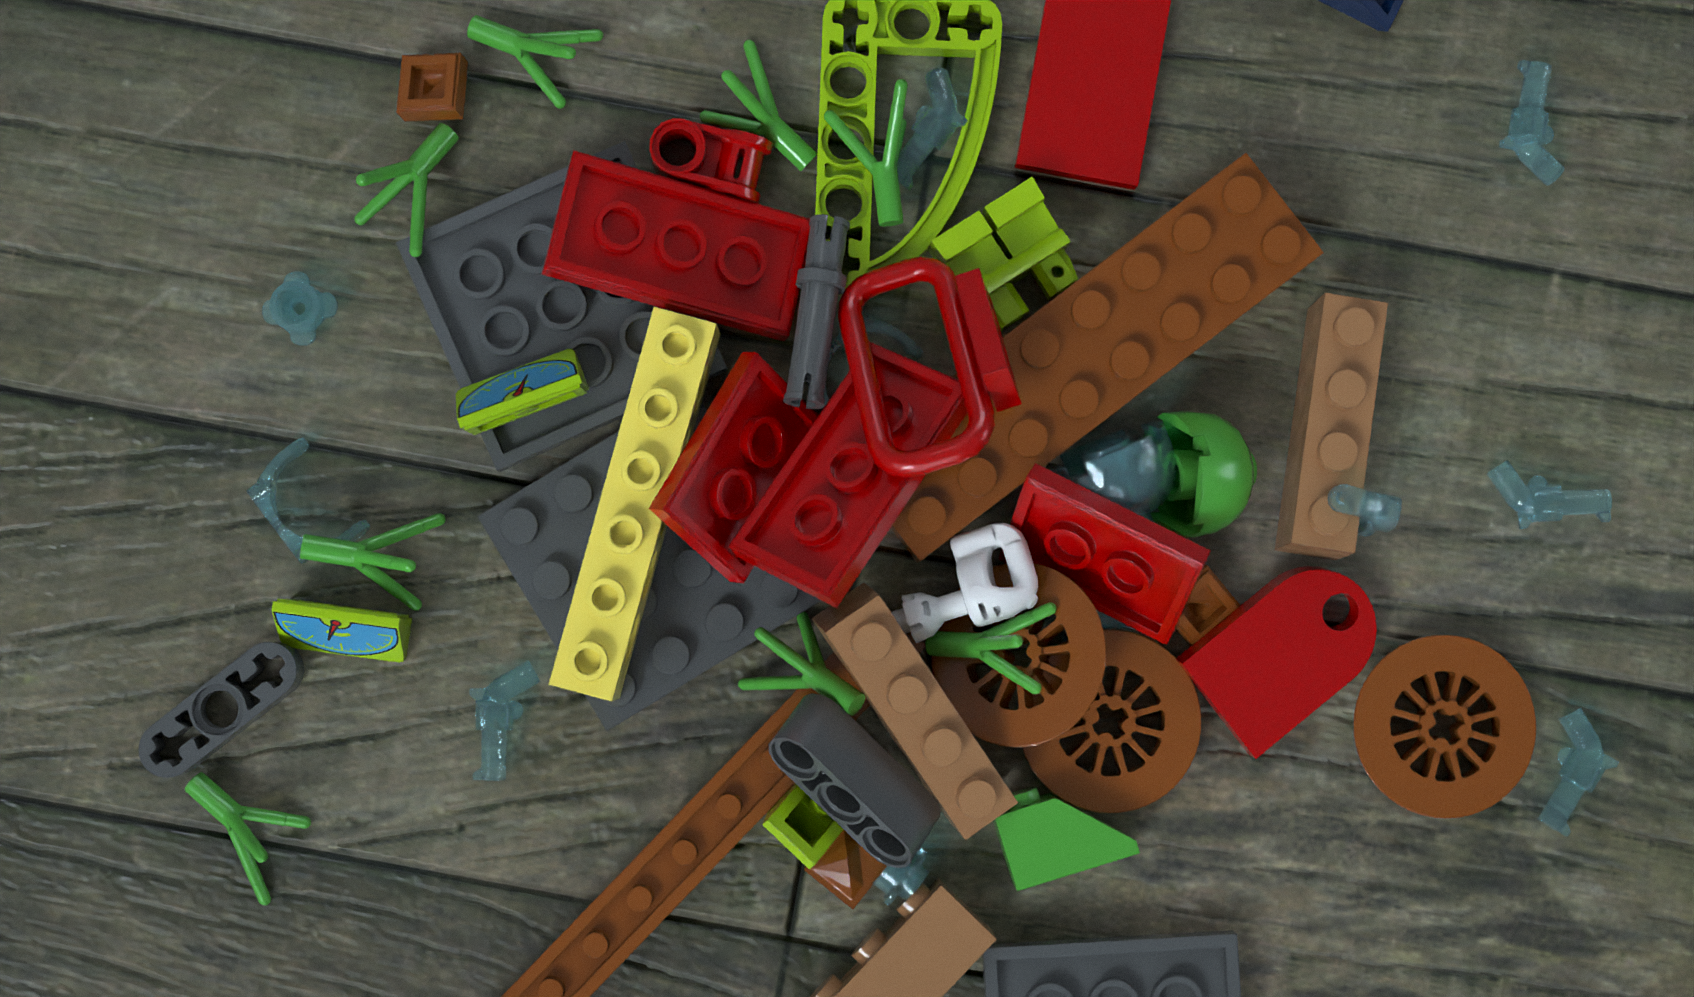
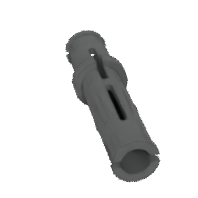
M825 214L814 215L809 219L810 230L805 268L799 269L797 273L796 286L801 289L787 389L783 398L786 404L800 407L804 382H808L809 390L806 409H820L825 406L824 394L837 299L839 294L845 292L847 280L846 276L841 273L850 223L846 219L834 216L830 241H826L825 233L828 215Z

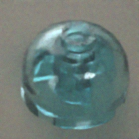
M1163 422L1141 424L1145 436L1131 440L1126 436L1124 429L1107 434L1060 455L1063 466L1051 462L1045 466L1046 469L1152 522L1153 518L1150 512L1168 499L1175 487L1177 475L1174 449Z

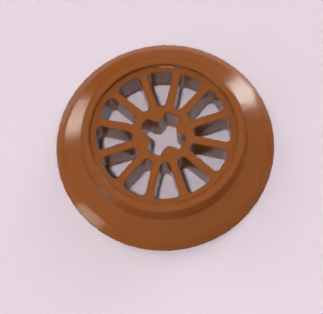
M1007 563L994 566L993 574L996 586L1001 588L1013 587ZM1034 564L1038 577V590L1036 593L1038 601L1033 609L1052 602L1057 607L1054 613L1056 619L1042 631L1040 630L1045 618L1010 634L1020 635L1023 638L1022 645L1031 643L1026 651L1028 657L1032 659L1028 667L1016 665L1015 667L1041 684L1042 689L1040 693L1044 697L1043 703L1034 707L1032 693L995 669H992L979 680L975 669L977 666L987 664L978 658L931 656L934 678L974 736L992 744L1005 747H1029L1048 742L1062 735L1073 727L1088 711L1099 692L1106 666V640L1096 608L1085 592L1073 580L1044 565ZM1025 610L1021 611L1020 613H1018V614L1015 615L1014 617L1025 613ZM969 614L945 621L938 631L981 633L983 626H976ZM1002 620L999 622L992 623V625L997 626L1005 621ZM1065 629L1069 639L1068 643L1047 647V644ZM1009 649L992 650V652L1013 664L1015 656ZM1070 654L1067 671L1049 663L1051 656ZM1044 671L1062 678L1063 682L1056 692H1054L1043 676ZM1003 679L993 700L987 692L992 686ZM1017 686L1019 707L1017 710L1009 709L1008 704Z
M1106 629L1104 630L1106 666H1114L1116 668L1110 694H1106L1103 683H1101L1094 702L1082 717V723L1074 725L1062 735L1048 742L1022 748L1030 767L1039 780L1052 793L1065 802L1098 813H1123L1145 807L1159 800L1184 777L1199 745L1201 709L1198 695L1189 675L1168 650L1145 636L1129 631ZM1069 639L1066 640V641H1064V642H1062V643L1059 644V645H1065V644H1067L1068 641H1069ZM1070 654L1051 656L1049 658L1050 664L1065 671L1068 670ZM1129 670L1138 675L1141 681L1121 699L1120 694L1125 674ZM1047 671L1043 672V676L1054 692H1056L1063 682L1062 678ZM1150 687L1157 701L1150 705L1131 709L1132 703ZM1041 693L1033 694L1034 707L1044 702V697ZM1102 704H1105L1107 708L1113 711L1120 708L1123 710L1125 717L1117 722L1121 732L1115 737H1112L1106 731L1096 733L1092 725L1100 719L1096 709ZM1160 710L1161 727L1159 729L1135 723L1136 718ZM1086 732V737L1069 754H1066L1059 740L1067 736ZM1133 732L1157 737V742L1150 754H1147L1132 739ZM1096 742L1097 746L1091 769L1086 771L1077 766L1075 761ZM1123 742L1141 758V763L1130 770L1126 768L1121 750ZM1111 746L1118 771L1116 774H1101L1106 749Z
M1431 635L1409 641L1397 647L1372 669L1360 690L1356 702L1354 738L1357 752L1365 771L1378 789L1390 800L1411 812L1423 816L1444 819L1459 818L1479 813L1493 806L1509 794L1518 784L1530 763L1534 751L1536 715L1530 693L1523 679L1501 654L1487 645L1470 638L1456 635ZM1446 671L1448 676L1441 698L1435 673ZM1421 676L1428 702L1411 687V683ZM1463 677L1472 683V688L1456 701ZM1401 692L1417 708L1416 714L1395 708V702ZM1483 695L1488 708L1467 714V709ZM1436 711L1441 715H1454L1456 722L1448 728L1452 737L1448 741L1444 737L1430 736L1428 730L1436 724L1433 713ZM1396 716L1410 720L1414 723V726L1410 729L1391 734V717ZM1492 719L1491 735L1475 732L1471 729V725L1474 722ZM1417 737V741L1400 757L1394 747L1395 743ZM1468 738L1480 740L1488 744V748L1482 758L1469 747ZM1427 750L1422 773L1419 775L1411 770L1410 765ZM1457 750L1472 765V768L1461 774L1457 760ZM1442 754L1448 778L1436 780L1435 776Z

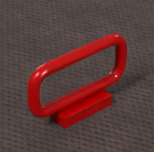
M920 256L904 259L871 270L857 277L845 289L838 303V322L868 451L874 463L890 475L907 478L941 470L976 456L987 445L995 428L992 401L997 412L1022 404L996 311L980 268L955 276L950 266L939 259ZM923 281L930 283L935 290L969 422L961 434L951 439L913 451H902L896 448L893 443L862 312L864 305L871 298L912 283Z

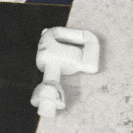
M1006 523L989 524L953 536L950 539V546L955 558L961 590L940 597H934L922 592L902 595L903 608L891 613L904 633L911 632L915 642L919 643L934 636L945 621L969 614L976 626L982 627L1014 617L1026 608L1031 609L1038 601V596L1036 595L1038 577L1025 537L1016 527ZM999 547L1003 549L1013 587L1001 588L995 584L991 556L993 550Z

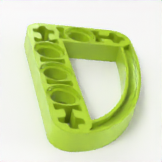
M829 0L826 4L822 21L815 215H828L826 230L831 232L834 218L829 215L825 205L829 195L837 189L845 188L855 192L861 200V211L855 218L849 220L850 229L847 234L862 232L861 241L853 238L848 240V259L852 263H859V271L853 270L848 273L845 289L857 277L871 270L904 259L923 257L929 250L931 241L941 235L959 205L974 171L983 144L997 84L1002 40V18L999 9L991 0ZM845 9H857L858 19L868 21V24L858 25L855 51L860 52L867 49L869 51L868 56L851 51L843 52L844 28L839 23H833V19H842ZM907 9L920 10L929 20L930 28L923 37L915 40L902 37L898 34L894 25L895 18L899 13ZM939 10L949 11L946 24H963L966 22L968 13L979 14L980 24L990 25V29L982 30L979 40H969L966 29L950 27L947 28V41L936 40L940 26ZM834 48L842 52L831 55L830 49ZM877 54L974 58L969 97L962 129L953 157L937 193L913 229L891 250L870 261L873 175L857 157L843 160L831 153L828 148V140L835 131L825 121L824 113L828 110H833L846 126L854 129L861 135L864 146L874 155ZM844 67H852L862 72L866 79V87L863 92L855 98L849 99L834 93L830 81L837 70Z

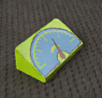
M566 349L461 388L455 395L457 421L460 428L473 435H477L587 394L589 387L576 352L573 349Z
M277 598V601H273L271 611L281 643L296 649L398 663L404 662L407 657L412 618H409V615L297 599Z

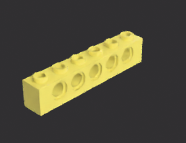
M653 307L549 685L611 702L620 699L667 525L649 507L693 435L720 337V331L716 323Z

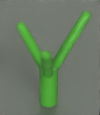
M475 15L469 23L467 36L471 40L514 55L557 108L562 109L566 106L565 98L529 52L573 59L576 55L575 49L562 44L601 41L603 32L600 29L526 34Z
M746 40L743 48L761 103L731 70L723 71L721 78L758 121L707 110L700 113V120L704 123L764 136L801 172L817 153L780 118L754 41Z
M898 79L895 83L883 160L880 162L877 161L833 110H828L824 113L825 121L873 175L878 224L884 227L895 226L904 222L897 163L907 126L903 114L908 84L904 79Z
M439 123L408 160L359 174L356 177V183L359 186H367L392 178L395 179L355 215L354 220L356 224L364 225L410 182L414 181L409 253L412 257H419L422 254L428 175L459 140L455 131L446 124Z
M437 513L360 542L304 534L300 559L355 567L412 610L417 611L422 607L421 600L378 568L383 567L413 572L416 569V563L410 559L373 551L441 526L445 523L446 518L442 513Z
M1048 602L981 633L937 631L934 636L926 639V651L930 656L978 658L1030 693L1038 694L1042 689L1039 682L991 650L1021 647L1023 638L1017 634H1010L1053 615L1057 607L1054 603Z
M806 612L800 613L796 618L810 662L765 628L759 627L755 630L754 635L759 641L803 675L741 678L738 682L741 690L812 688L818 694L832 699L850 716L855 715L861 709L865 701V695L826 668L814 629Z
M203 772L198 773L186 785L185 792L226 827L259 903L263 906L268 905L271 902V896L257 865V862L263 863L268 859V853L245 824L244 820L306 829L311 825V819L302 815L242 806Z

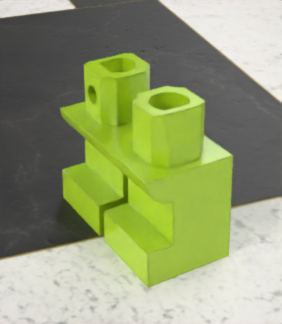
M1030 177L986 205L982 214L980 211L975 212L933 239L929 248V253L932 257L950 266L955 276L980 268L992 299L1001 331L1020 320L1029 312L1026 304L1013 286L1019 280L1031 273L1048 300L1056 297L1078 280L1071 259L1065 252L1071 241L1066 233L1057 226L1043 202L1045 197L1033 177Z

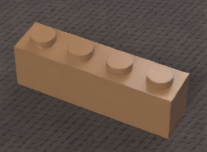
M1324 293L1307 309L1275 551L1330 560H1339L1355 553L1388 303Z
M863 582L846 594L837 608L830 605L812 618L920 780L936 799L941 811L965 840L1018 803L878 593Z
M939 878L929 887L921 881L905 895L895 908L902 916L885 933L878 927L875 928L856 947L851 956L857 963L842 979L839 980L834 974H831L818 986L810 997H943L997 939L992 929Z

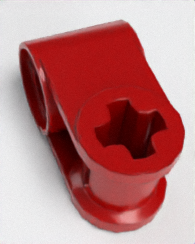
M672 118L662 122L654 129L650 138L649 151L654 171L658 175L759 204L761 195L756 191L764 156L771 154L773 143L764 137L746 131L721 129L686 119ZM676 139L689 142L696 150L694 158L682 166H673L667 163L661 157V152L668 142ZM740 157H743L740 175L738 178H734L738 160Z

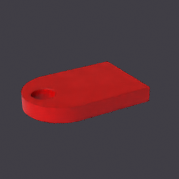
M1317 566L1293 568L1272 579L1179 655L1176 661L1189 675L1191 681L1245 751L1257 759L1362 671L1375 646L1377 632L1375 612L1366 593L1347 576ZM1343 593L1349 602V613L1341 624L1328 627L1323 619V607L1331 596Z

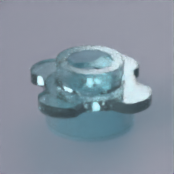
M295 271L285 276L284 283L277 287L271 299L263 304L262 316L267 323L279 325L288 331L290 339L294 344L307 346L315 341L316 330L325 318H331L337 313L338 303L332 294L328 292L321 293L311 286L310 279L305 273ZM298 303L305 305V311L302 314L295 313V306Z
M920 848L907 867L895 868L886 866L882 873L872 882L873 885L885 893L884 903L889 906L897 896L906 900L920 887L929 873L921 865L927 856L924 849Z

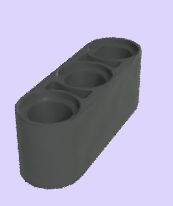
M805 695L769 743V753L776 765L876 860L887 866L895 868L907 867L940 818L941 810L932 794L841 706L823 695Z

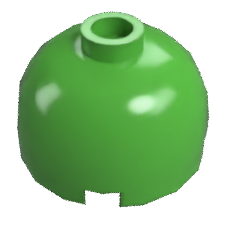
M1180 411L1162 413L1157 417L1163 420L1160 426L1148 427L1143 437L1140 453V484L1142 494H1150L1154 490L1155 503L1159 512H1152L1149 515L1154 523L1185 538L1215 533L1239 518L1246 507L1257 478L1256 460L1240 432L1229 421L1215 414Z

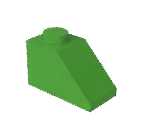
M1037 787L1012 792L1018 803L993 820L1011 882L1017 891L1140 853L1136 840L1128 834L1051 793L1039 796Z

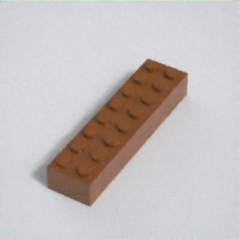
M1247 153L1231 163L1003 337L1022 404L997 412L992 401L995 428L987 445L976 456L962 463L926 474L891 526V530L917 563L1021 485L1035 463L1042 467L1046 466L1324 253ZM957 373L951 376L955 379H958ZM968 413L951 438L961 434L966 429L969 422Z

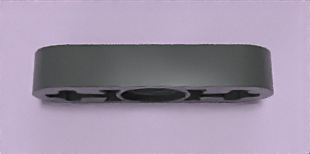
M263 642L251 647L143 733L138 749L143 766L153 775L163 778L183 775L194 770L297 689L304 675V663L299 652L295 648L281 642ZM263 656L268 659L282 657L286 665L279 671L281 678L284 680L281 684L276 681H267L249 692L246 687L234 680L238 674L242 682H250L259 676L265 669L261 661ZM217 691L230 693L238 704V715L235 721L225 728L214 725L206 714L207 701ZM251 694L260 699L256 706ZM188 713H189L191 722H189V721H187V720L185 719V715L188 714ZM193 726L210 739L206 745L202 735L188 740L178 750L183 759L181 762L176 758L164 761L159 754L166 746L161 738L163 735L168 738L180 736Z

